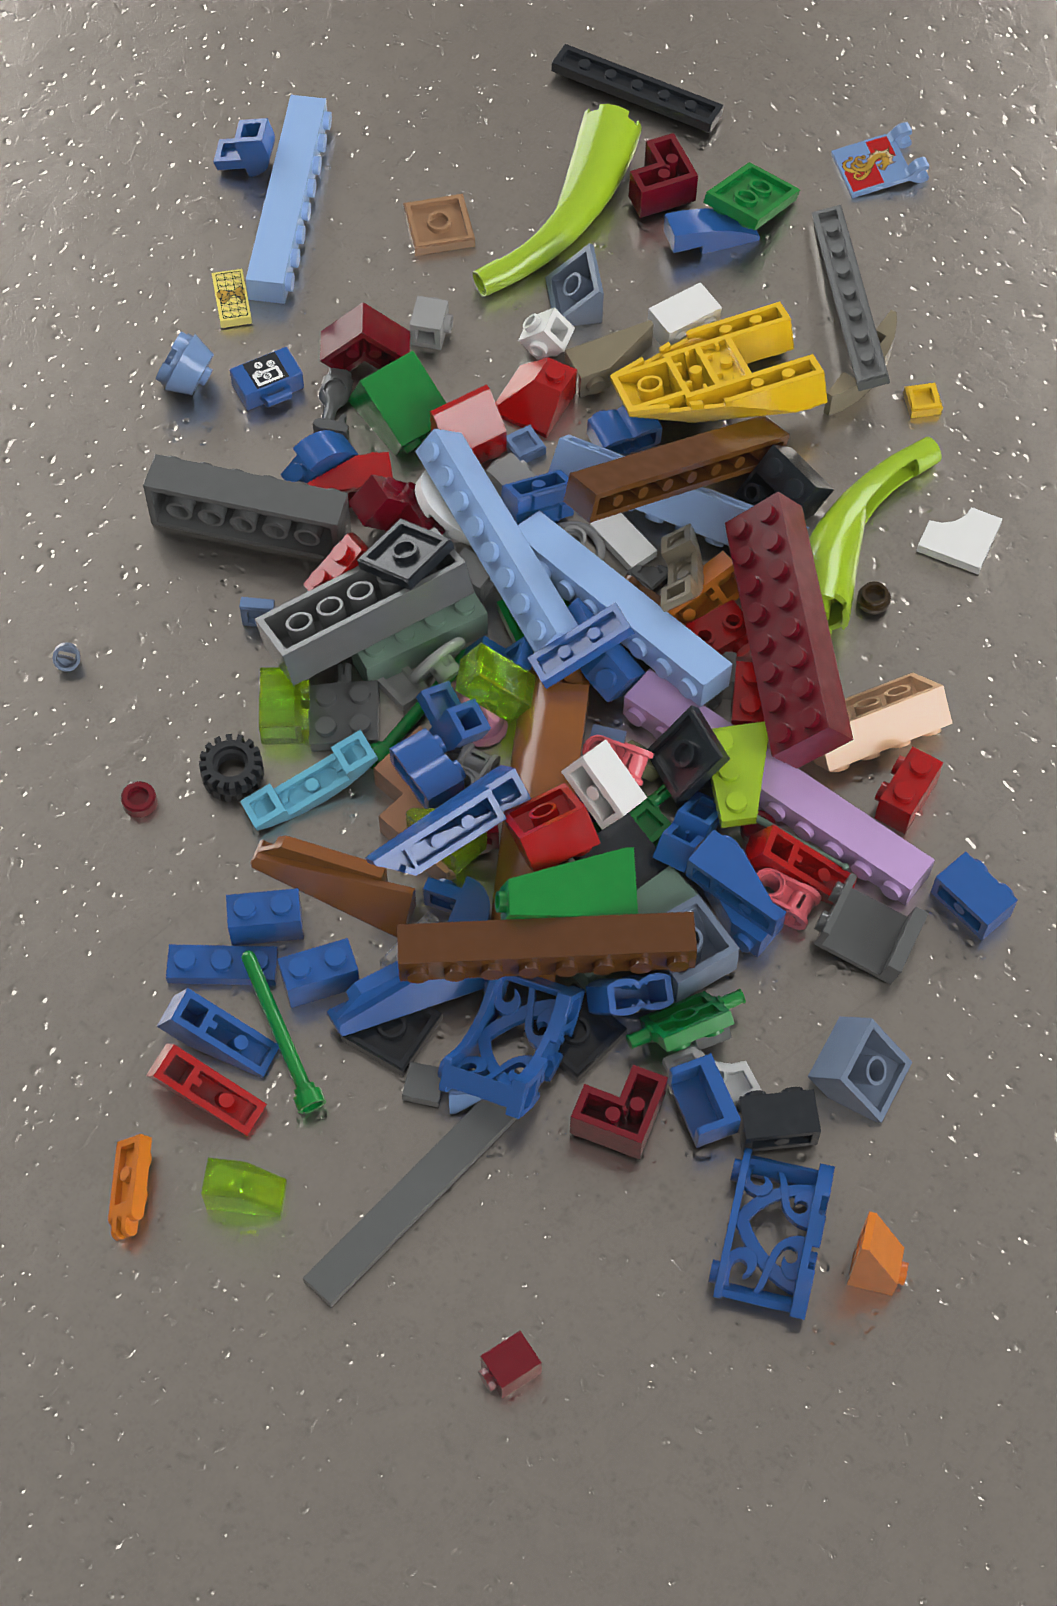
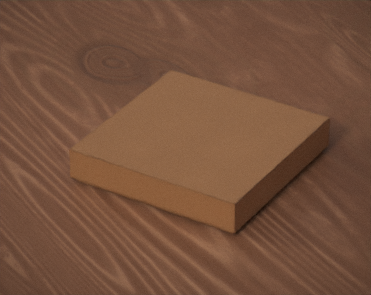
M463 194L403 203L415 256L475 247V237Z

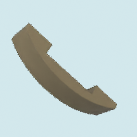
M890 310L876 328L886 367L890 359L897 327V312ZM843 372L827 392L828 403H825L823 413L832 415L848 408L864 397L872 388L858 391L855 377Z
M691 524L661 538V555L668 564V586L661 589V608L664 612L698 597L703 589V563L696 534Z

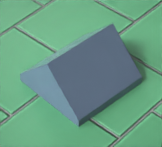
M589 243L545 277L551 309L555 307L573 326L602 323L604 293L594 245Z

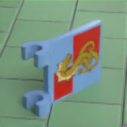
M908 122L898 124L887 134L831 151V155L851 198L907 181L923 183L929 180L926 172L929 169V164L926 158H917L907 165L899 149L912 145L909 137L912 134V129Z

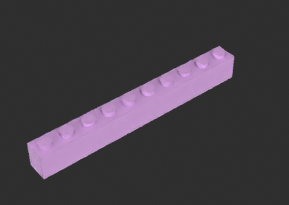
M651 669L624 696L623 714L633 725L642 726L651 732L656 740L691 705L700 709L711 728L734 726L706 706L699 707L691 699L685 698L675 686L666 679L660 678ZM767 748L759 807L770 814L775 821H782L792 828L799 838L811 841L826 854L842 863H848L849 868L858 878L865 881L868 880L879 887L886 897L891 900H898L906 906L930 876L935 860L800 769H796L773 758L771 750Z

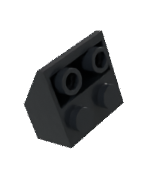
M773 444L734 495L740 501L754 506L773 494L780 492L802 506L804 518L807 520L818 511L834 491V488L792 447Z

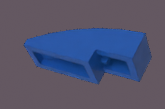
M712 208L682 210L665 214L664 233L673 253L699 247L701 254H706L756 242L760 239L757 230L744 228L738 221L727 215L719 214Z
M697 791L677 811L673 823L662 833L653 858L685 873L690 856L720 824L716 804L713 803L714 798Z

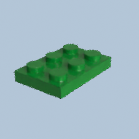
M749 162L708 190L703 203L712 207L715 212L727 215L738 221L742 227L755 231L796 201L800 189Z

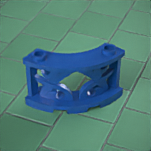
M505 976L497 980H485V995L471 1027L459 1045L446 1055L439 1065L438 1077L441 1078L439 1090L448 1092L451 1089H455L507 1107L505 1115L520 1119L539 1100L540 1092H538V1088L543 1081L551 1082L563 1058V1055L558 1053L561 1043L563 1044L565 1040L564 1035L572 1036L585 989L575 986L568 987L541 977L526 979L520 976ZM509 981L529 987L527 1005L522 1006L520 995L515 988L513 1000L510 1002L504 1001ZM536 990L557 997L556 999L537 1001ZM534 1020H537L538 1030L541 1027H547L545 1034L538 1036L533 1033ZM525 1023V1033L529 1044L536 1051L533 1056L523 1055L514 1057L499 1066L493 1054L492 1040L504 1032ZM524 1068L520 1074L515 1073V1069Z
M745 1148L743 1159L735 1158L730 1181L737 1182L721 1260L713 1259L708 1282L715 1284L713 1297L719 1299L725 1297L790 1313V1317L805 1320L818 1255L817 1252H813L811 1249L812 1247L820 1248L835 1166L820 1163L819 1170L751 1155L753 1149ZM751 1177L763 1179L764 1184H753ZM772 1182L779 1183L780 1187L773 1189ZM745 1190L753 1199L740 1209ZM794 1198V1207L801 1204L806 1207L807 1211L802 1214L795 1213L790 1206L789 1199ZM781 1201V1208L787 1220L795 1227L806 1231V1235L791 1236L783 1239L774 1247L769 1256L757 1240L750 1220L764 1208ZM737 1228L744 1247H738L731 1251L735 1229ZM785 1250L795 1252L797 1256L796 1262L788 1263L784 1256L781 1266L776 1264L778 1257ZM741 1262L745 1265L746 1272L743 1274L742 1279L751 1277L756 1270V1266L760 1269L762 1275L755 1288L729 1283L730 1271L734 1264ZM769 1279L793 1297L763 1291Z

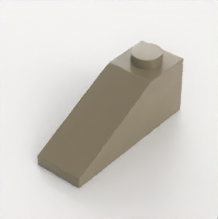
M652 320L565 350L564 364L577 369L576 392L580 398L600 393L604 389L609 388L612 385L610 375L637 360L652 345L654 327Z

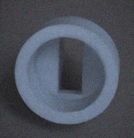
M61 643L54 649L52 659L54 665L59 670L72 671L79 665L81 655L79 649L74 644ZM59 651L76 654L75 658L58 653Z

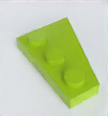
M765 721L712 728L730 757V760L710 778L721 828L756 824L768 744Z

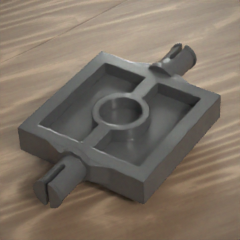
M343 663L338 665V682L310 685L309 745L311 751H332V746L360 729L369 744H376L380 741V687L378 680L352 681V665L345 663L344 668Z

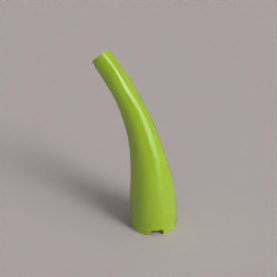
M600 104L598 110L590 111L588 108L585 111L556 210L537 233L523 245L506 256L495 259L473 271L474 283L482 296L486 297L510 286L550 262L568 248L601 213L623 180L635 155L641 135L640 121L635 123L628 117V110L617 105Z
M925 437L869 470L836 500L811 533L809 540L830 635L832 630L840 627L845 630L849 624L865 524L877 507L894 490L911 478L941 462V450L931 437Z

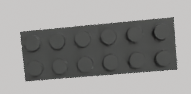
M155 454L143 484L150 520L153 525L323 560L347 533H351L348 493L334 488L325 489L311 486L304 482H291L277 479L270 475L261 476L247 473L240 469H227L213 466L206 462L197 463L182 460L176 456Z
M435 527L430 529V531L441 535ZM453 549L412 590L370 574L357 566L255 618V622L266 650L294 686L443 608L473 594L474 590L466 562Z

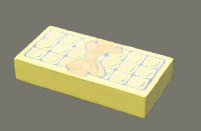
M237 269L212 273L221 328L252 324L243 270Z

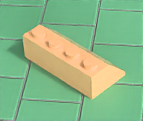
M910 673L845 698L854 740L815 759L814 762L829 772H841L850 767L849 764L858 760H871L880 756V752L886 749L902 748L909 745L911 740L917 737L932 736L940 733L941 728L953 724L944 686L916 673Z

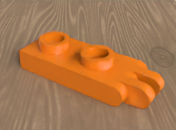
M143 1134L117 1142L108 1222L112 1226L111 1235L117 1241L136 1235L138 1221L144 1216L145 1203L148 1197V1172L152 1160V1137Z

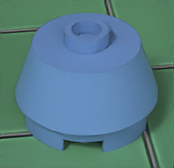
M181 331L155 379L161 382L167 391L192 395L199 384L205 386L213 371L208 366L214 354L196 334L192 336Z

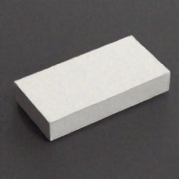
M622 513L594 521L590 524L604 540L605 547L627 570L638 565L644 566L657 557V549Z

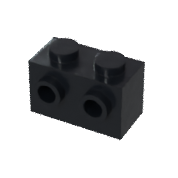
M789 1087L779 1093L769 1094L762 1090H755L739 1097L737 1111L741 1118L739 1131L743 1152L745 1148L753 1149L752 1151L818 1144L821 1126L814 1089L803 1090L802 1087Z

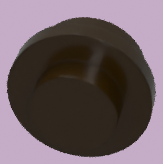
M875 581L861 587L857 595L859 607L870 614L884 612L889 607L891 601L887 587Z

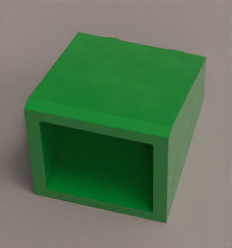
M414 351L407 353L360 380L348 400L395 456L404 450L407 454L417 450L422 444L421 440L427 438L431 433L430 411L446 404V401Z

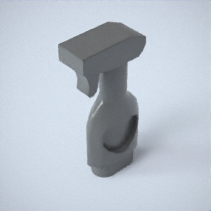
M330 368L328 374L323 376L319 399L324 405L322 418H317L313 421L314 433L330 430L343 434L347 440L349 439V426L345 424L347 421L346 414H342L338 421L334 419L336 411L349 400L354 383L351 379L352 374L350 371Z

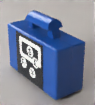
M287 347L229 370L231 384L247 411L263 404L266 407H271L291 399L293 392L304 388L303 372Z

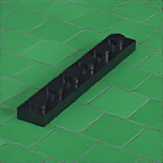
M564 44L552 61V72L711 133L723 114V104L568 44Z

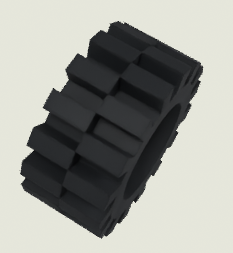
M226 734L225 741H221L220 736L214 738L215 746L208 742L205 745L206 752L201 751L199 769L203 785H205L209 794L213 792L214 797L219 800L224 795L226 802H232V796L237 795V800L241 801L244 799L243 793L246 792L249 796L254 793L253 787L260 788V779H264L263 761L258 746L254 747V742L251 739L245 742L244 736L238 734L237 739L233 740L232 734ZM228 760H240L245 764L244 770L235 776H224L218 771L219 766Z

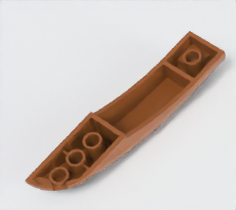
M533 666L524 674L510 767L516 769L531 799L563 783H566L577 796L561 771L582 756L591 683L585 678L580 668L547 689ZM502 821L490 920H501L500 913H497L495 910L496 891H499L509 878L533 872L525 862L504 821ZM570 859L561 862L559 865L569 863ZM556 974L538 976L553 982L556 980Z

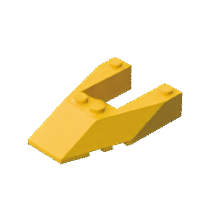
M780 301L690 329L686 332V338L672 346L667 342L659 347L658 354L645 361L641 357L610 375V380L629 417L697 423L796 413L828 403L825 372L814 354L753 373L747 366L749 363L777 356L794 349L791 318Z

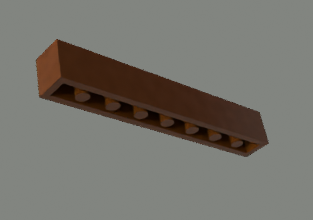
M766 416L751 418L571 472L563 502L591 523L752 472L773 444L787 446L790 434Z
M693 911L397 924L400 981H408L415 984L438 979L459 982L465 978L497 980L505 976H520L531 979L539 975L550 974L570 977L577 973L609 975L618 971H631L643 974L651 970L668 969L672 972H682L688 968H695L697 957Z

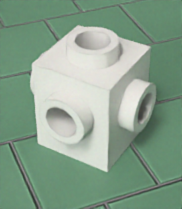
M554 307L539 314L534 313L530 315L523 323L524 329L518 341L537 360L551 356L556 357L565 351L575 327Z

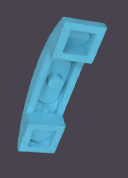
M361 729L332 746L333 754L281 785L273 788L269 783L241 800L240 802L255 829L259 831L291 820L324 803L363 775L378 758Z

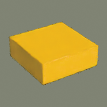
M936 383L904 386L903 396L910 419L942 414L943 406Z

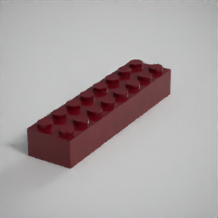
M777 492L725 522V528L771 755L773 758L797 769L854 739L803 509L801 505Z

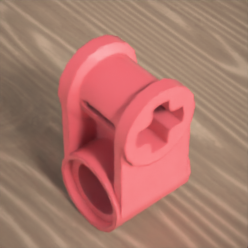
M594 735L586 740L582 749L583 755L604 740H607L637 784L642 787L644 781L641 777L648 759H653L654 753L602 735Z
M764 868L760 870L757 875L763 886L770 887L775 892L768 894L772 902L786 911L784 924L796 930H804L808 925L807 918L811 910L822 900L820 893L810 885L800 883L776 869Z

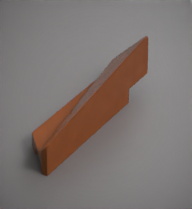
M287 835L279 836L274 844L260 840L251 860L252 868L293 888H298L299 891L397 937V924H409L416 906L415 888L388 882L387 868L378 867L368 863L365 859Z

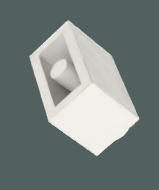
M700 282L648 309V320H652L654 324L653 337L661 346L667 342L672 346L686 338L688 330L719 321L721 319L722 307Z
M607 740L592 748L561 771L602 830L625 816L647 798Z

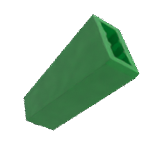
M625 847L509 878L499 891H496L495 910L497 913H500L501 920L638 914L634 847Z

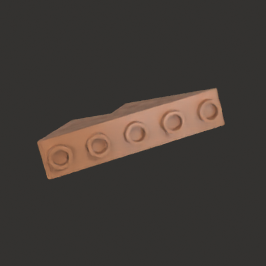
M419 726V727H418L412 734H410L408 737H410V736L414 735L415 733L421 731L423 728H422L421 726ZM389 753L373 769L375 785L394 800L379 815L380 833L388 840H391L430 812L421 805L410 786L398 774L390 761ZM445 857L425 870L437 880L440 878L456 879L453 858L447 859Z

